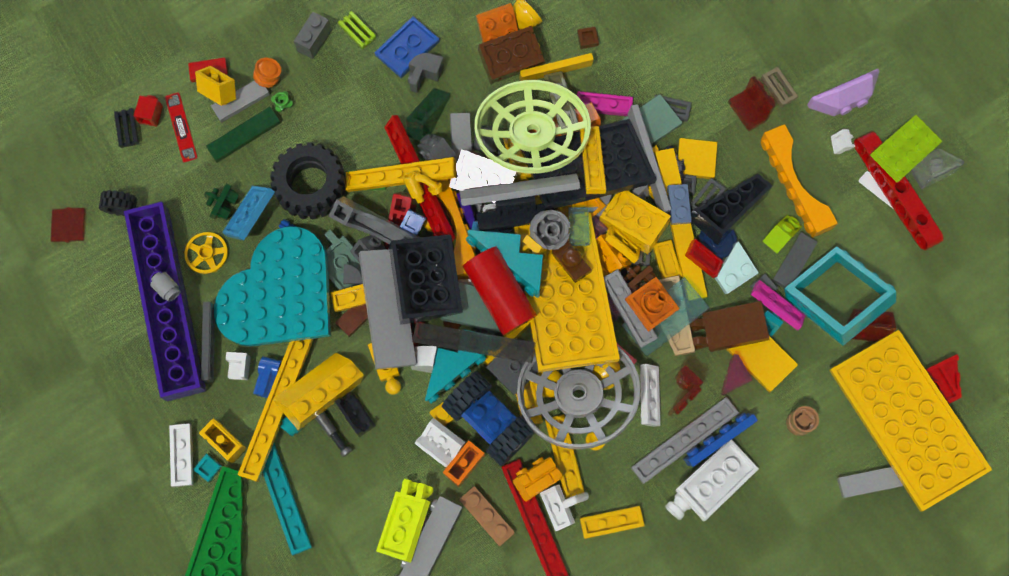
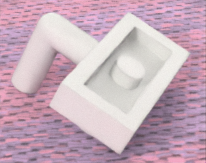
M560 485L553 486L540 493L555 531L574 524L575 521L569 507L586 501L589 498L588 493L583 492L565 499Z

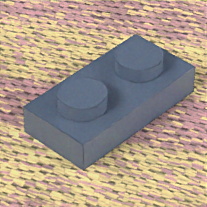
M688 184L668 185L667 193L671 205L669 212L671 225L690 224L691 212Z

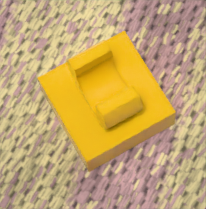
M527 235L523 240L526 245L522 248L521 252L526 253L528 249H531L532 254H544L547 249H544L530 235Z

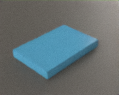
M252 186L223 230V234L227 237L244 241L275 191L271 188Z

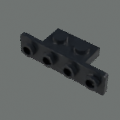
M535 195L495 201L496 211L477 213L479 231L529 225L536 214L545 211L542 204H536Z

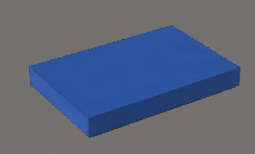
M413 16L374 53L377 58L402 78L410 71V61L419 54L430 52L440 40Z

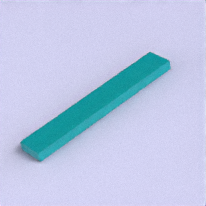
M274 442L262 473L291 554L294 556L313 547Z

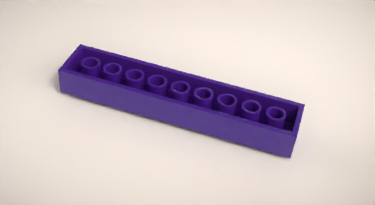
M163 202L126 210L124 215L160 398L168 402L206 392L205 382L201 380V363L169 209ZM158 272H166L179 286L181 293L171 302L163 300L150 286L151 278Z

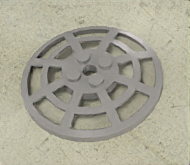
M617 346L620 360L626 367L615 373L608 365L604 370L609 374V377L601 381L592 373L595 365H589L584 370L571 371V368L562 369L564 375L555 383L547 379L553 371L543 372L541 376L530 372L532 366L536 363V357L532 353L521 369L517 385L518 404L523 418L530 428L542 439L567 449L594 448L613 440L631 423L640 401L639 376L629 356ZM607 363L596 364V365L602 367L604 364H607ZM629 374L631 375L634 387L632 405L621 403L622 390L619 380ZM526 379L538 384L536 390L538 407L528 410L524 401ZM611 384L615 386V401L603 398V389ZM544 387L553 390L555 401L545 405L542 397ZM576 390H582L585 393L580 398L573 395ZM600 406L611 409L602 421L597 422L593 413ZM559 408L566 414L563 424L554 420L548 412ZM617 411L629 413L620 428L606 437L601 428L613 419ZM542 414L549 424L559 429L556 438L553 439L543 433L533 423L531 417ZM586 417L590 425L584 428L571 427L574 418ZM594 432L598 439L596 442L586 444L564 443L567 433L585 434Z

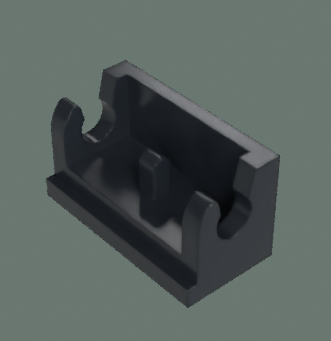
M349 392L345 398H339L335 403L357 436L361 437L376 427L356 395Z

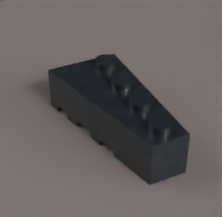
M756 174L738 184L732 190H727L721 196L709 200L705 205L693 209L691 222L718 245L768 196L773 185L761 175Z

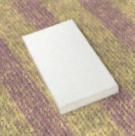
M730 440L717 450L675 491L704 522L759 468L733 440Z

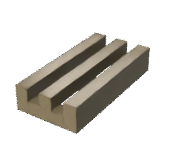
M778 67L762 75V81L781 108L785 104L797 100L798 95ZM773 74H775V75L777 76V78L779 79V81L781 82V84L778 83V81L776 80V78L774 77ZM783 87L785 88V90L787 91V93L790 95V97H788L787 94L784 92Z

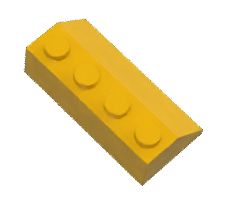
M335 353L273 398V401L299 431L332 406L337 399L342 398L362 382L364 374L352 360Z

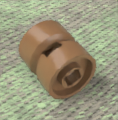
M802 406L788 415L786 425L792 434L804 436L817 428L819 416L813 408Z

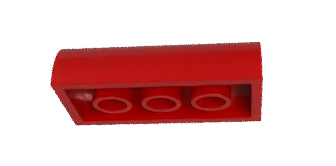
M497 246L483 251L462 266L503 336L510 334L537 316Z

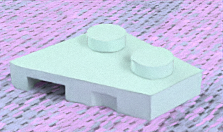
M739 242L733 244V249L724 260L718 276L715 277L725 294L730 293L759 273Z

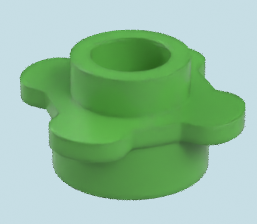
M286 91L278 92L271 98L277 112H282L283 109L293 106V102L289 100V94Z

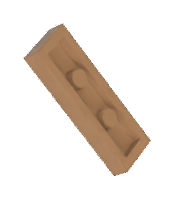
M475 486L459 499L499 547L515 534Z

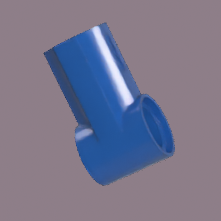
M264 356L261 358L258 366L259 375L253 392L254 395L268 398L282 361Z

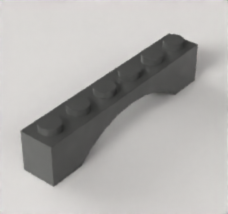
M344 196L336 199L328 216L345 226L375 236L388 244L392 240L421 238Z

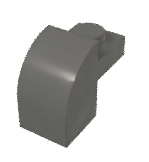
M422 53L410 61V75L408 77L410 91L418 93L424 77L438 82L444 67L443 57L431 53Z

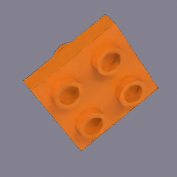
M511 3L476 15L482 43L518 31Z
M657 277L625 298V301L648 332L680 309Z

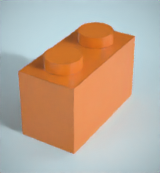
M468 440L443 471V474L460 488L485 457V453Z

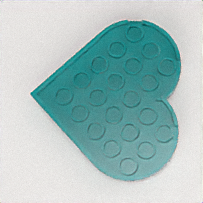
M300 227L280 228L264 237L253 253L250 269L241 271L229 278L217 294L214 304V317L221 333L229 340L242 346H260L330 337L328 257L322 242L313 233Z

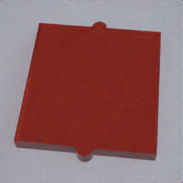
M66 207V209H52L51 242L69 243L70 241H84L85 209Z

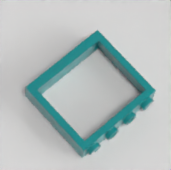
M837 246L784 288L786 300L842 346L896 303V290L891 284H886L876 273L866 269L862 262L854 260L847 251L841 250ZM837 262L881 295L880 298L845 326H842L801 293L804 288Z

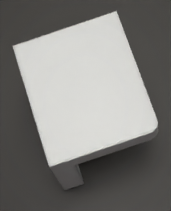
M226 352V361L229 362V379L248 380L251 357L247 353Z

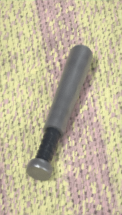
M325 412L318 415L315 419L328 437H331L334 443H336L341 451V456L345 457L350 454L352 448L346 446Z

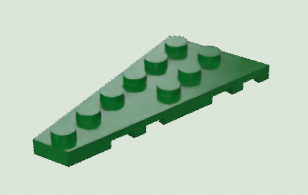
M222 466L185 576H242L243 477L238 476V470Z

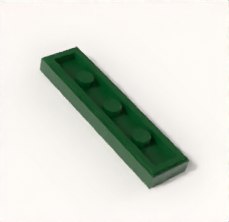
M269 106L206 145V148L216 163H218L281 122Z

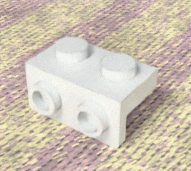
M433 418L415 444L437 462L447 467L462 449L465 441Z

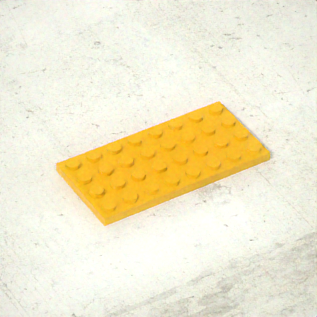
M591 213L566 216L570 223L568 241L574 248L580 251L582 259L591 268V273L575 283L551 254L552 250L547 249L544 254H538L543 255L539 298L532 297L525 291L528 301L537 314L535 318L530 320L538 373L618 362L620 359ZM530 224L514 227L515 234L521 235L520 253H522L521 250L526 245L523 242L524 238L530 235ZM528 249L526 253L532 254V250Z
M899 330L829 370L920 512L992 471V468Z

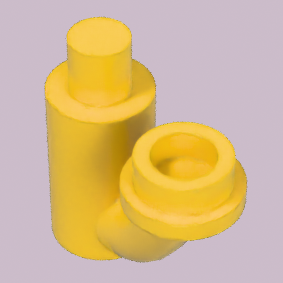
M411 171L402 176L411 198L416 199L417 203L424 201L422 196L424 191L419 182L428 185V190L432 195H437L443 191L442 183H436L423 174Z

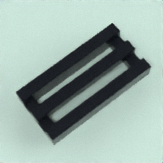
M129 108L128 111L125 109L121 110V112L114 111L120 148L139 145L133 108ZM129 115L131 121L133 141L130 140L127 120V116ZM120 117H122V119H123L124 133H125V139H126V142H125V143H124V138H123V132H122V125H121V118H120Z

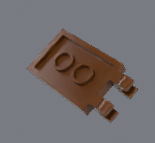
M761 301L702 313L703 319L694 318L689 320L692 331L701 329L706 331L707 337L699 336L692 338L695 350L709 347L710 352L770 340Z

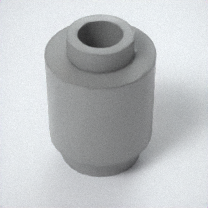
M158 272L151 278L150 286L163 300L171 302L181 293L179 286L166 272Z

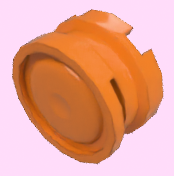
M265 57L259 59L255 64L253 72L255 82L267 88L273 87L278 83L281 75L280 64L272 58Z

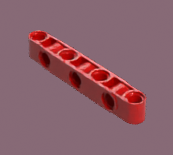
M870 132L855 139L854 144L857 153L917 245L922 250H928L943 241L942 232L907 178L904 176L896 183L870 156L871 153L883 144L875 132Z

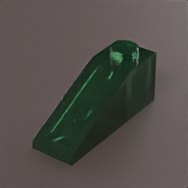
M436 88L432 89L406 118L408 137L420 141L424 136L432 133L450 98V93Z

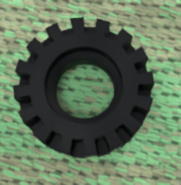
M123 191L101 192L99 209L111 215L125 216L124 211L136 208L137 197Z

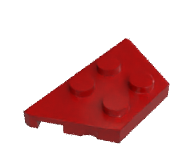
M958 354L925 369L948 404L962 398L959 385L961 379L960 372H958Z

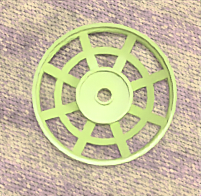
M524 80L507 84L491 93L477 110L474 129L476 140L481 150L494 163L515 172L545 173L566 166L582 153L589 141L591 119L584 103L569 89L548 81ZM524 90L525 100L513 103L506 108H503L497 102V100L508 94ZM532 90L548 91L561 97L555 105L542 100H532ZM567 101L571 102L579 111L583 119L582 122L571 123L568 115L562 110ZM491 106L499 114L494 120L492 130L481 129L482 119ZM533 106L544 107L550 111L544 114L534 111ZM526 107V112L516 117L510 114V112L518 108ZM556 114L561 116L565 125H568V128L561 130V127H555L552 119ZM503 118L510 122L509 131H498ZM584 128L583 142L578 150L568 149L573 131ZM531 129H534V130H536L537 132H536V133H529L528 131L531 130ZM567 133L566 140L562 146L553 142L555 135ZM481 136L492 137L502 154L496 157L489 152ZM499 138H510L514 145L507 150L501 144ZM547 147L556 151L546 157L540 158L539 151ZM519 150L531 152L532 158H523L514 154ZM561 154L568 156L567 159L559 163L541 167L542 162L550 161ZM511 158L523 163H533V167L515 166L504 161Z

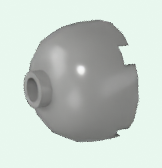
M555 210L541 211L536 214L529 228L531 238L548 250L561 248L565 245L570 235L568 234L570 223L567 217L562 212Z

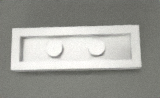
M642 364L640 365L641 425L660 426L659 367Z
M169 425L171 487L194 485L192 425Z

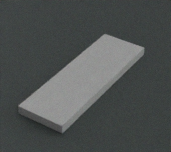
M389 249L360 251L359 260L375 369L415 366L416 358L410 324L400 325Z

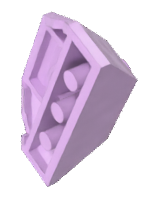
M875 69L813 96L807 106L810 109L831 116L845 115L852 108H861L868 104L880 71Z

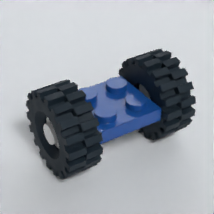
M475 371L453 390L442 404V408L456 422L463 417L490 444L486 452L502 466L527 443L535 432L530 428L523 416L517 418L489 391L492 385L478 371Z

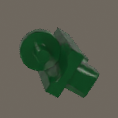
M226 183L219 197L217 196L219 192L217 188H214L212 192L206 191L204 193V196L208 198L207 206L211 207L212 203L216 202L209 217L213 219L215 217L223 220L227 219L231 210L222 206L224 200L235 204L239 196L238 193L230 189L231 185Z

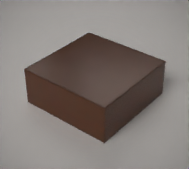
M596 27L577 29L580 49L599 46Z

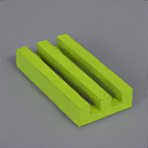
M352 11L349 12L348 16L343 17L344 20L338 21V25L362 49L376 39V35ZM353 19V20L356 22V24H357L370 38H368L351 20ZM348 23L365 42L363 43L345 24Z

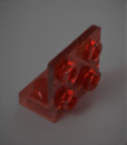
M755 76L750 78L744 91L728 101L748 131L768 121L775 108L774 99L766 93L762 82L757 80Z
M686 365L675 376V379L681 389H687L689 392L668 413L670 417L674 413L678 415L688 405L686 400L692 401L702 390L700 385L703 381Z

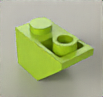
M786 215L765 237L763 242L778 254L802 226L796 218Z

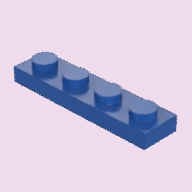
M740 414L735 418L736 422L720 428V433L715 437L713 435L709 436L703 441L704 444L702 446L689 450L686 453L688 456L683 458L687 466L694 467L756 423L758 420L755 415Z

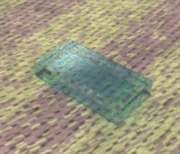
M569 207L570 244L572 246H589L588 207Z

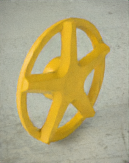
M203 232L189 240L185 247L184 257L187 265L193 271L209 274L217 272L224 265L229 250L221 236L212 232ZM207 235L205 244L199 246L192 243L196 238ZM213 236L222 242L223 247L212 248ZM189 248L198 254V257L192 263L188 259ZM224 253L223 259L216 266L213 256ZM206 261L211 269L200 270L195 267L201 262Z

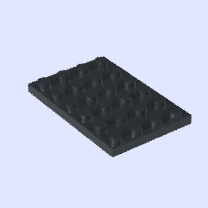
M630 119L599 126L606 194H586L582 153L562 168L545 173H530L533 180L577 174L579 179V189L539 195L545 211L656 182L657 178ZM580 131L573 133L568 149L577 151L581 146ZM567 134L555 137L553 142L562 146ZM547 147L539 151L540 158L546 157L556 151ZM521 150L524 158H532L531 152ZM561 154L550 161L542 162L541 167L559 163L567 159L568 156ZM526 163L527 167H533V163Z

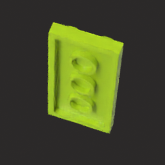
M915 115L871 153L870 156L897 183L932 152L942 140Z

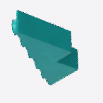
M467 231L468 237L466 241L472 247L476 246L481 250V253L497 246L518 284L520 283L530 296L539 298L543 255L520 253V234Z
M464 329L458 353L438 348L425 401L432 404L438 400L440 392L444 389L446 391L450 390L456 384L454 381L460 376L462 379L471 372L470 368L473 365L477 364L479 366L487 359L486 355L490 351L495 353L503 346L501 343L502 339Z

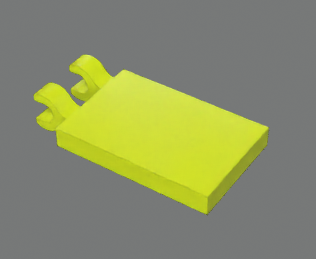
M408 479L403 480L401 492H395L376 550L377 552L411 563L430 505V501L426 499L432 495L433 487L412 482Z

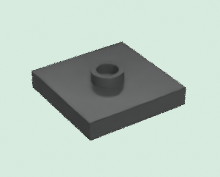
M513 340L486 369L515 396L517 394L521 369L531 355ZM537 362L530 370L534 374L538 373Z

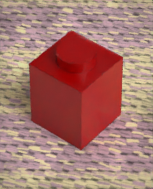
M139 96L133 116L139 124L157 127L163 106L155 96Z

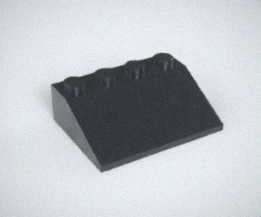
M451 235L392 240L389 252L400 325L419 323L463 313Z

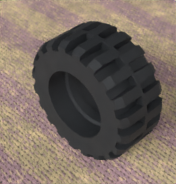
M307 142L305 146L302 143L296 144L297 147L293 149L291 147L287 148L286 154L281 153L278 156L279 162H274L272 166L274 171L270 174L272 180L271 188L275 191L274 195L284 210H288L289 214L293 216L298 215L301 219H306V216H309L310 219H317V215L327 216L326 212L332 210L336 199L346 194V175L340 159L337 155H334L331 149H325L324 145L321 144L314 146L313 142ZM317 168L326 173L327 178L324 185L315 193L304 195L296 193L292 189L294 178L302 170Z

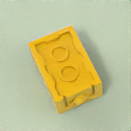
M623 191L615 194L610 203L607 204L605 211L600 216L599 226L606 230L610 226H614L637 245L642 252L649 255L669 225L671 216L633 193Z

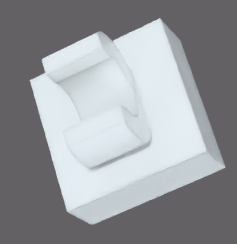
M842 129L831 136L834 154H841L855 147V144L851 142V139L854 137L850 134L849 129Z

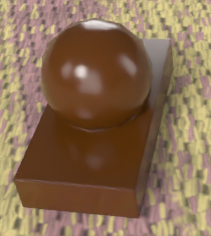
M568 240L561 248L551 251V254L575 283L591 273V268L582 259L580 251L574 248Z

